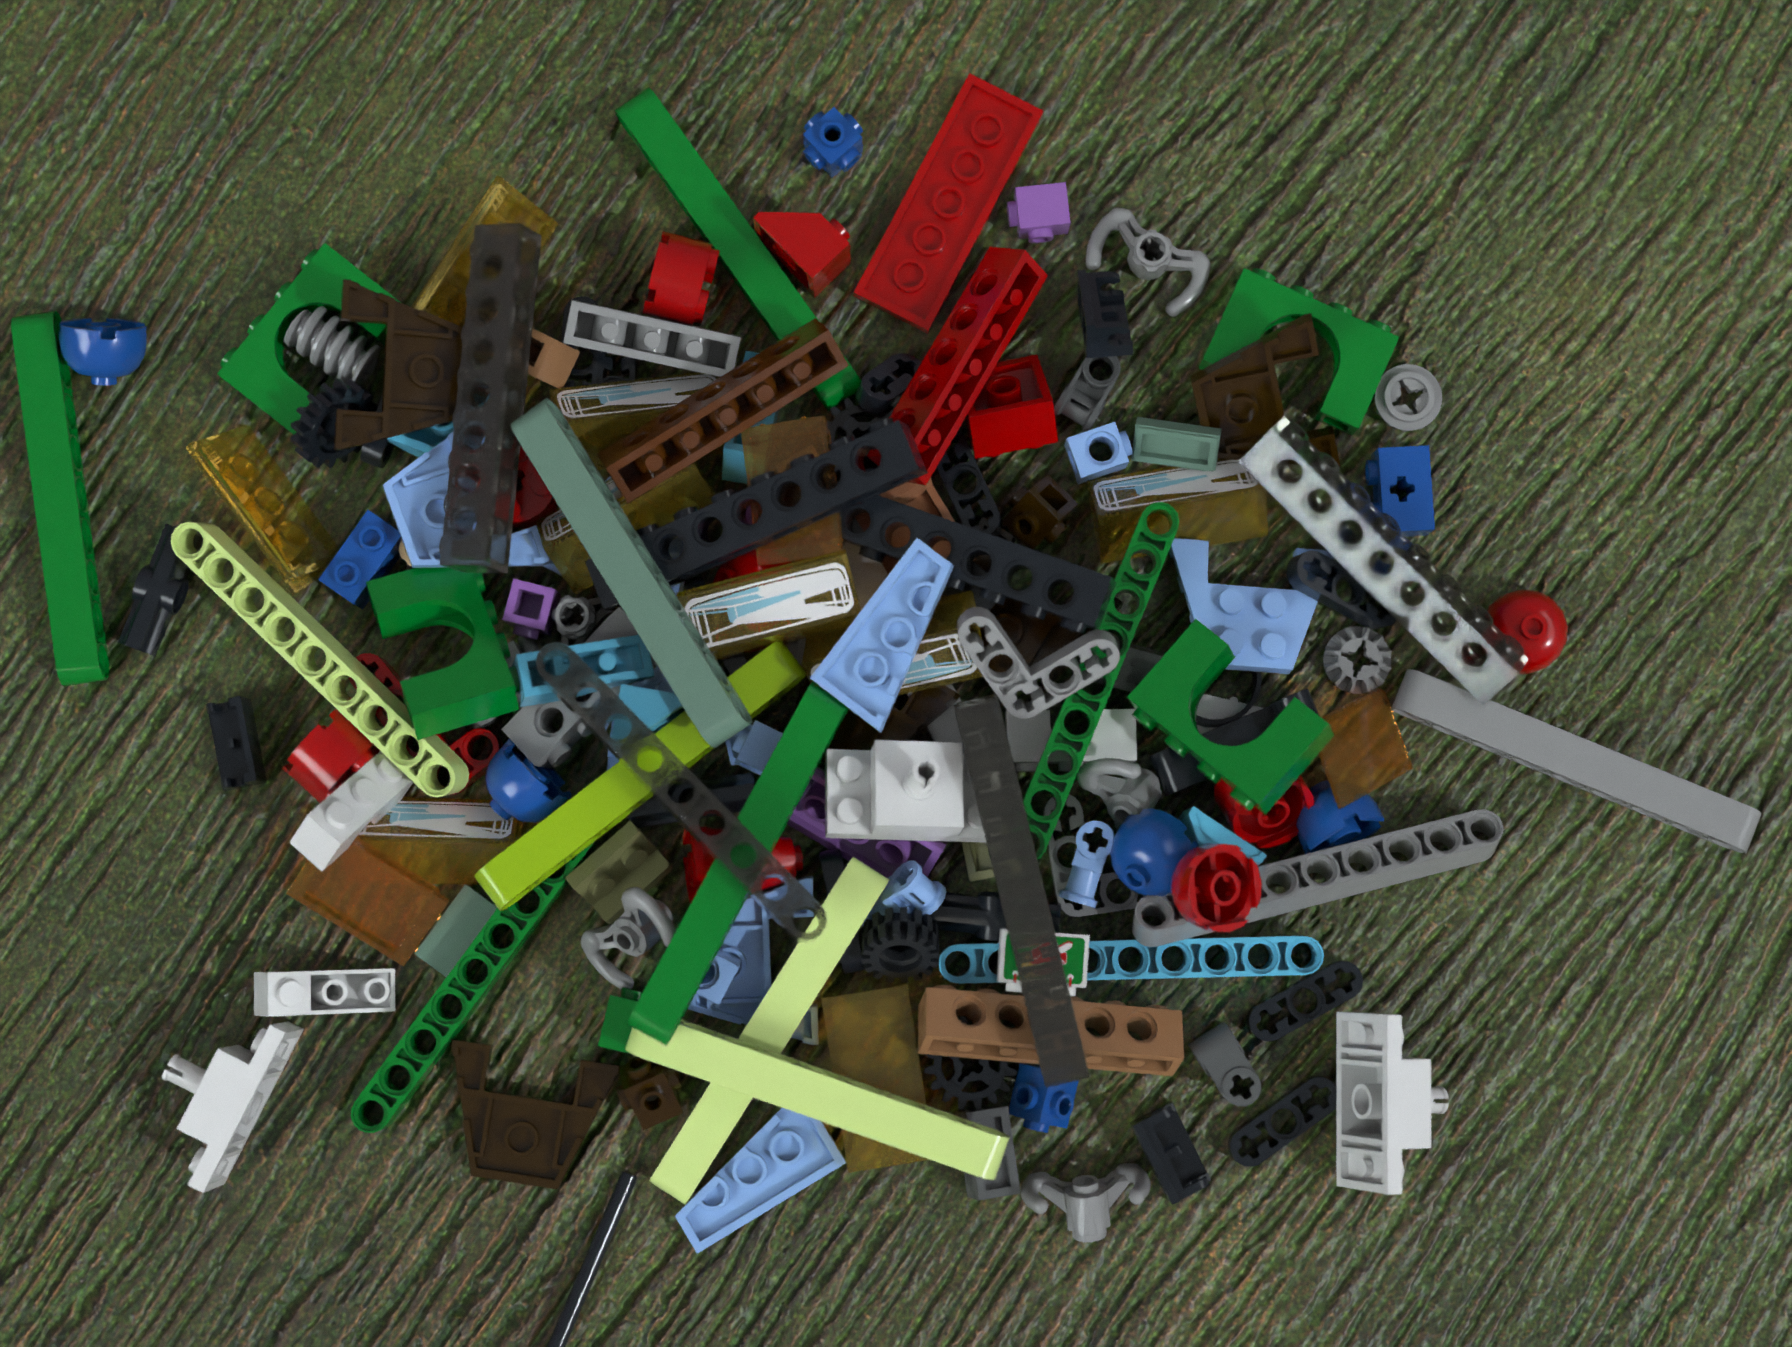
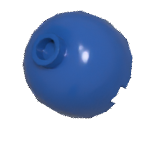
M92 318L61 321L59 332L61 354L67 365L75 372L91 376V384L116 385L117 377L129 375L139 368L146 353L147 326L138 321L106 318V322H92Z
M508 739L493 756L486 770V787L493 798L489 804L505 820H509L513 816L521 822L537 823L543 821L565 804L572 794L570 790L562 793L560 788L565 782L553 768L548 769L534 766L521 751L516 749L517 746Z
M1326 780L1310 788L1314 797V805L1309 810L1304 806L1296 822V827L1299 830L1297 835L1304 853L1308 854L1369 838L1381 828L1378 821H1384V817L1370 794L1359 786L1349 783L1332 785L1329 780Z
M1152 808L1143 809L1140 814L1133 815L1132 813L1127 816L1119 826L1110 852L1111 866L1124 885L1134 892L1144 896H1165L1171 893V880L1177 863L1191 849L1199 845L1196 839L1191 844L1189 838L1184 834L1187 827L1179 819L1164 811Z

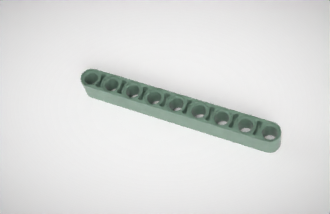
M544 399L511 423L512 431L703 739L711 747L716 748L752 723L751 716L566 418L550 399Z

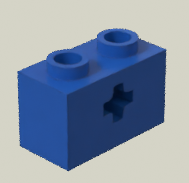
M1429 445L1377 448L1371 454V460H1366L1365 463L1367 485H1373L1374 502H1369L1368 504L1369 526L1376 527V538L1427 536L1435 530ZM1397 483L1399 490L1406 491L1407 493L1400 502L1397 494L1390 493V489Z
M367 510L318 580L363 610L370 600L366 581L387 576L400 558L399 545L402 538L399 531Z

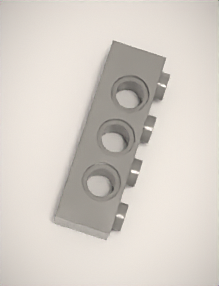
M571 299L563 343L721 377L735 368L741 337Z
M618 607L584 643L638 635L622 607ZM651 656L652 666L654 669L657 666V664ZM621 686L594 692L585 702L582 696L562 701L522 707L501 730L534 766L548 769L558 767L571 756L573 752L571 747L582 736L586 737L594 732L602 722L600 717L611 705H617ZM561 711L564 722L561 729L555 732L552 726L553 718Z

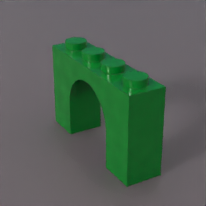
M326 243L319 250L313 249L305 257L301 264L302 271L293 282L288 281L280 287L274 297L275 304L266 315L260 314L253 320L247 330L248 337L239 347L235 346L225 354L220 363L222 368L217 373L293 435L297 432L290 427L291 423L300 420L301 415L296 410L298 407L308 406L307 395L309 392L291 378L285 366L284 337L291 322L303 310L308 309L313 313L320 306H324L327 309L326 312L341 314L343 279L359 283L364 288L379 294H385L400 302ZM354 322L385 346V324Z
M1244 268L1198 368L1204 369L1253 343L1272 327L1290 323L1305 314L1311 313L1314 330L1328 343L1334 364L1330 383L1314 419L1352 436L1360 428L1399 336L1390 333L1391 328L1380 321L1369 319L1365 322L1352 316V310L1344 305L1330 302L1327 305L1313 299L1314 294L1303 287L1291 285L1288 288L1275 282L1276 278L1265 270L1253 268L1250 271Z
M471 567L412 568L366 581L371 607L382 639L429 626L443 625L462 630L474 640L467 654L455 664L400 681L405 705L417 740L519 710L516 692H519L517 670L515 666L508 667L506 658L511 657L504 633H495L493 626L498 624L494 605L491 600L483 601L481 593L486 592V587L479 567L474 569Z
M1195 619L1127 697L1136 709L1132 716L1149 731H1152L1157 726L1168 735L1164 742L1181 757L1184 758L1189 752L1200 761L1196 768L1214 784H1217L1222 779L1232 787L1233 790L1229 795L1243 808L1250 812L1255 806L1266 815L1333 738L1334 733L1328 722L1294 697L1272 724L1258 738L1251 742L1238 746H1223L1203 737L1199 733L1196 721L1199 702L1206 690L1232 662L1235 656L1225 641Z

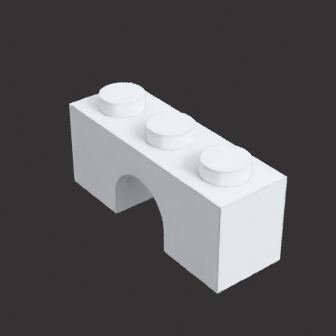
M1136 709L1103 710L1081 766L1084 763L1102 758H1117L1130 762L1137 761L1136 719L1132 716ZM1044 710L1028 719L1014 717L1006 711V765L1015 764V772L1035 771L1051 733L1050 710ZM1061 751L1050 754L1047 764H1058L1059 772H1069L1072 765L1070 757Z
M380 751L306 816L289 843L319 870L324 871L350 847L354 839L370 821L375 825L401 801L413 784V781Z

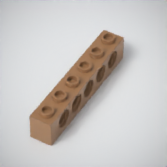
M937 985L933 988L926 987L918 1005V1054L1173 1076L1184 1060L1182 1011L1169 1010L1163 1005L1137 1007L1126 1006L1121 1001L1094 1003L1084 1002L1078 997L1050 999L1042 998L1036 993L1007 995L999 994L998 991L993 989L964 991L957 990L950 985ZM957 1016L969 1018L973 1025L962 1023ZM1000 1020L1010 1021L1016 1029L1005 1027ZM1043 1024L1054 1026L1058 1033L1048 1031ZM1085 1027L1095 1029L1100 1034V1037L1091 1035ZM1128 1031L1137 1033L1142 1040L1134 1039Z

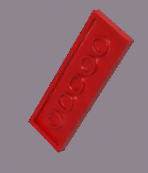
M969 73L855 288L854 296L929 334L1034 134L1044 110Z

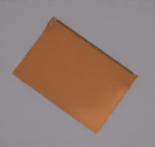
M1375 689L1321 717L1329 723L1334 733L1333 738L1320 751L1319 756L1339 809L1413 769L1388 697L1382 689Z

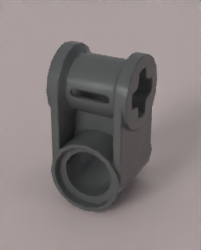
M1118 357L1085 358L1072 381H1069L1055 404V415L1062 414L1083 426V432L1091 430L1107 402V397L1117 382L1121 371ZM1096 361L1105 362L1110 366L1112 376L1105 381L1096 380L1091 376L1089 366Z
M1224 1021L1188 1044L1208 1077H1211L1222 1096L1228 1102L1236 1106H1248L1258 1099L1261 1093L1260 1079L1245 1057V1052ZM1235 1075L1242 1079L1249 1077L1251 1081L1246 1086L1249 1094L1245 1097L1238 1093L1231 1095L1229 1091L1234 1086L1232 1078Z

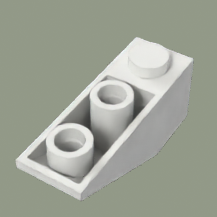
M395 968L254 972V1016L271 1017L395 1011Z

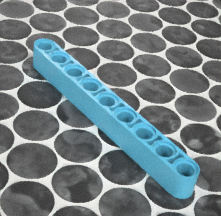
M1298 935L1188 938L1158 947L1144 946L1136 941V939L1090 940L1089 948L1097 954L1098 962L1094 970L1087 972V980L1308 975L1320 968L1323 963L1324 953L1322 946L1317 940L1312 937ZM999 943L949 945L940 953L939 971L945 979L958 984L1001 983L997 982V974H994L988 965L991 954L999 950ZM1298 943H1304L1310 948L1312 955L1309 963L1299 968L1293 963L1291 952ZM1255 944H1262L1268 950L1269 957L1266 965L1256 969L1249 963L1248 952ZM1212 945H1219L1225 951L1226 960L1222 967L1213 970L1205 962V952ZM1169 946L1178 947L1183 954V963L1178 969L1173 971L1166 969L1161 960L1163 951ZM1126 947L1135 948L1141 958L1139 966L1130 972L1124 971L1118 962L1120 952ZM954 951L964 952L970 962L967 972L960 976L951 975L945 967L947 956Z

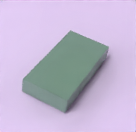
M1137 417L1131 461L1201 471H1215L1222 429Z
M465 884L414 954L447 977L496 911L497 906L473 887Z

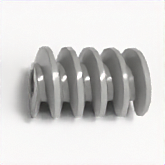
M324 306L318 307L313 313L308 309L299 313L287 329L284 343L288 347H296L297 353L302 357L310 356V362L316 367L324 365V372L330 377L337 375V378H340L345 383L352 379L363 387L378 364L377 359L381 347L376 344L366 352L364 348L368 338L361 335L352 342L350 339L354 328L350 325L338 332L337 328L340 318L336 315L325 323L323 319L327 309Z

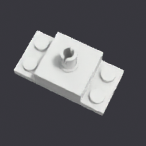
M875 740L871 750L827 749L825 753V838L998 843L1001 839L999 755L962 754V743Z
M1336 1012V1186L1387 1195L1402 1194V1179L1404 1176L1402 1149L1431 1148V1113L1444 1114L1448 1109L1449 1103L1433 1102L1434 1099H1449V1096L1444 1087H1431V1059L1402 1057V1044L1404 1041L1402 1015Z
M289 1021L271 1024L267 1030L262 1028L258 1032L250 1050L240 1045L217 1049L207 1070L181 1058L178 1054H175L170 1059L167 1065L172 1068L164 1070L162 1079L170 1081L194 1094L177 1129L208 1145L206 1149L201 1147L190 1163L188 1171L192 1172L193 1175L188 1186L204 1193L225 1184L304 1030L303 1028Z

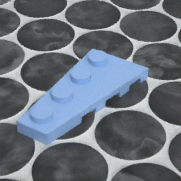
M916 538L810 679L879 732H882L954 566Z
M781 1108L675 1217L698 1254L841 1167L847 1161L822 1121Z

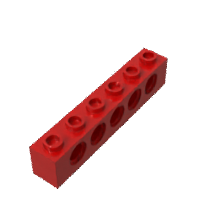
M989 247L889 418H893L894 422L900 420L908 424L928 472L909 481V483L927 485L1048 277L1026 250ZM878 449L870 450L867 456L879 466L881 462L880 452Z

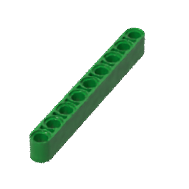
M647 87L614 110L626 132L703 239L708 243H712L713 249L720 250L718 255L719 261L777 342L811 320L817 319L653 90ZM847 359L848 367L812 388L828 411L833 406H838L846 398L855 394L860 385L861 379Z
M48 311L13 317L11 320V332L55 665L59 681L65 687L107 680L110 668L70 367L61 354L59 342L60 322L62 319L58 311Z
M1152 503L1145 508L1138 519L1114 577L1116 585L1099 629L1114 633L1120 639L1119 662L1111 672L1102 676L1104 689L1100 694L1090 695L1083 689H1080L1064 699L1007 837V851L1018 862H1035L1043 856L1177 533L1180 522L1179 516L1174 507L1168 503ZM1151 514H1162L1169 521V531L1161 535L1154 534L1147 526V517ZM1137 553H1144L1150 556L1153 561L1152 572L1144 575L1136 573L1130 564L1131 556ZM1125 592L1134 596L1137 602L1136 611L1128 615L1118 612L1114 606V597L1117 594ZM1098 645L1091 648L1092 655H1097L1100 659L1107 656V654L1100 651ZM1080 661V670H1086L1085 663ZM1076 711L1085 715L1088 721L1085 733L1082 735H1072L1066 730L1064 719L1068 713ZM1061 751L1070 757L1072 765L1066 775H1055L1049 770L1047 761L1053 752ZM1045 791L1053 796L1055 808L1051 814L1040 816L1031 808V798L1036 792ZM1023 831L1035 834L1039 843L1037 851L1028 857L1017 853L1014 847L1016 836Z
M812 681L628 1020V1026L666 1046L679 1026L849 709L816 682Z
M601 837L567 862L566 869L559 878L553 879L548 877L533 889L540 898V905L535 912L530 914L524 912L520 908L519 900L503 911H500L498 908L354 1102L351 1108V1119L358 1130L364 1133H375L389 1127L395 1121L451 1045L452 1040L457 1037L569 883L565 877L590 856ZM501 924L509 925L514 932L512 944L505 949L498 947L493 939L495 929ZM475 959L484 961L488 967L487 978L480 984L473 982L468 975V967ZM449 994L456 995L461 1000L462 1011L457 1018H450L443 1012L442 1002ZM423 1029H427L435 1035L436 1046L431 1053H424L417 1046L416 1038ZM396 1065H402L409 1071L410 1081L404 1089L396 1087L391 1081V1071ZM370 1100L379 1102L383 1107L384 1117L379 1124L370 1122L365 1116V1106Z

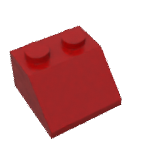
M758 212L753 217L756 234L768 251L814 298L851 264V246L847 241L850 238V234L834 218L828 221L821 213Z
M1037 354L998 362L965 418L975 459L996 457L1003 453L1026 448L1036 449L1046 444L1058 442L1053 399Z

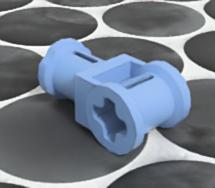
M1090 821L1080 827L1076 834L1077 849L1072 862V869L1065 889L1060 890L1059 897L1096 908L1097 901L1094 899V895L1115 837L1113 829L1108 824L1102 821ZM1096 827L1103 829L1102 837L1108 839V844L1106 847H1098L1096 852H1092L1089 850L1090 843L1084 841V836L1086 833H1094Z
M909 860L900 865L893 875L888 877L890 881L864 922L867 919L872 920V914L876 912L884 916L885 909L892 908L894 913H900V907H907V913L912 914L914 909L922 911V917L926 914L931 915L943 903L946 896V888L939 881H931L922 873V867L916 861Z

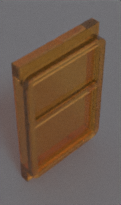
M826 416L802 417L799 420L767 425L760 424L743 431L741 436L748 487H751L750 480L760 474L774 471L775 475L791 469L789 463L800 456L813 453L814 457L830 451L831 435L827 427ZM835 467L830 468L824 476V484L828 490L837 486ZM797 484L790 486L785 493L787 506L793 507L801 499V489ZM758 502L750 505L753 524L758 522L762 515V508ZM840 512L756 549L758 566L794 561L803 562L807 559L844 554L842 545L844 538L842 536Z
M358 837L324 871L319 870L306 858V864L286 892L290 897L403 967L411 955L418 950V945L434 922L439 920L441 912L449 902L448 898L441 895L438 887Z

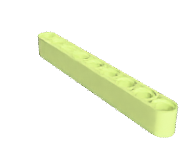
M185 522L175 528L171 536L172 550L424 793L432 797H441L458 793L465 788L469 779V771L465 762L437 735L417 740L406 705L219 527L212 523ZM199 531L203 538V546L197 552L194 548L193 539ZM228 560L232 563L234 569L233 576L229 581L225 578L223 572L224 565ZM258 589L264 595V605L260 610L254 605V594ZM287 619H291L295 626V633L291 639L287 638L284 632V624ZM319 647L326 656V662L322 669L316 665L314 660L315 652ZM349 677L354 679L357 686V691L353 698L349 697L345 691V682ZM379 706L383 707L388 715V721L384 728L379 726L375 718ZM409 736H413L419 744V752L415 758L408 753L406 748ZM441 765L446 767L450 773V782L447 787L441 785L437 779V770Z
M852 857L739 1036V1040L781 1054L890 879L855 857ZM710 1083L649 1182L686 1205L753 1097Z
M683 1019L667 1046L632 1028L625 1047L627 1052L640 1058L989 1180L996 1179L1010 1138L1007 1134L988 1126Z

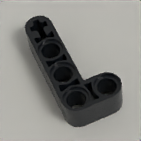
M1305 689L1280 699L1266 708L1201 735L1207 740L1223 746H1238L1251 742L1258 738L1272 724L1294 697L1319 715L1309 690ZM1169 747L1149 757L1165 796L1208 779L1196 768L1200 761L1189 752L1183 758Z

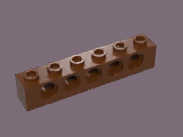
M815 318L596 455L624 499L629 503L849 365L829 329Z

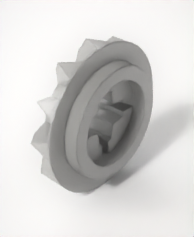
M1413 364L1398 365L1388 370L1382 376L1373 396L1375 398L1376 413L1382 417L1387 426L1394 427L1403 432L1421 430L1436 418L1442 404V392L1437 379L1425 368ZM1401 386L1405 388L1407 393L1423 392L1413 402V411L1406 404L1393 406V403L1401 396Z
M1350 626L1337 632L1327 643L1323 655L1324 669L1330 681L1339 689L1352 694L1367 693L1382 685L1392 669V651L1385 642L1383 635L1369 629V627ZM1364 643L1362 648L1364 650L1363 655L1365 658L1370 659V662L1375 663V665L1361 666L1359 671L1356 672L1355 677H1353V662L1347 660V657L1341 656V654H1354L1361 647V644Z

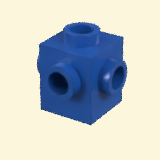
M833 107L826 114L822 111L818 112L804 126L806 132L803 133L805 149L803 154L818 171L823 168L833 178L841 170L846 172L852 168L861 158L863 140L860 134L863 133V129L849 113L842 116ZM833 133L839 137L838 140L833 142L827 140Z
M1020 1063L1012 1091L1009 1114L1023 1118V1127L1048 1133L1050 1125L1068 1128L1079 1077L1048 1068Z

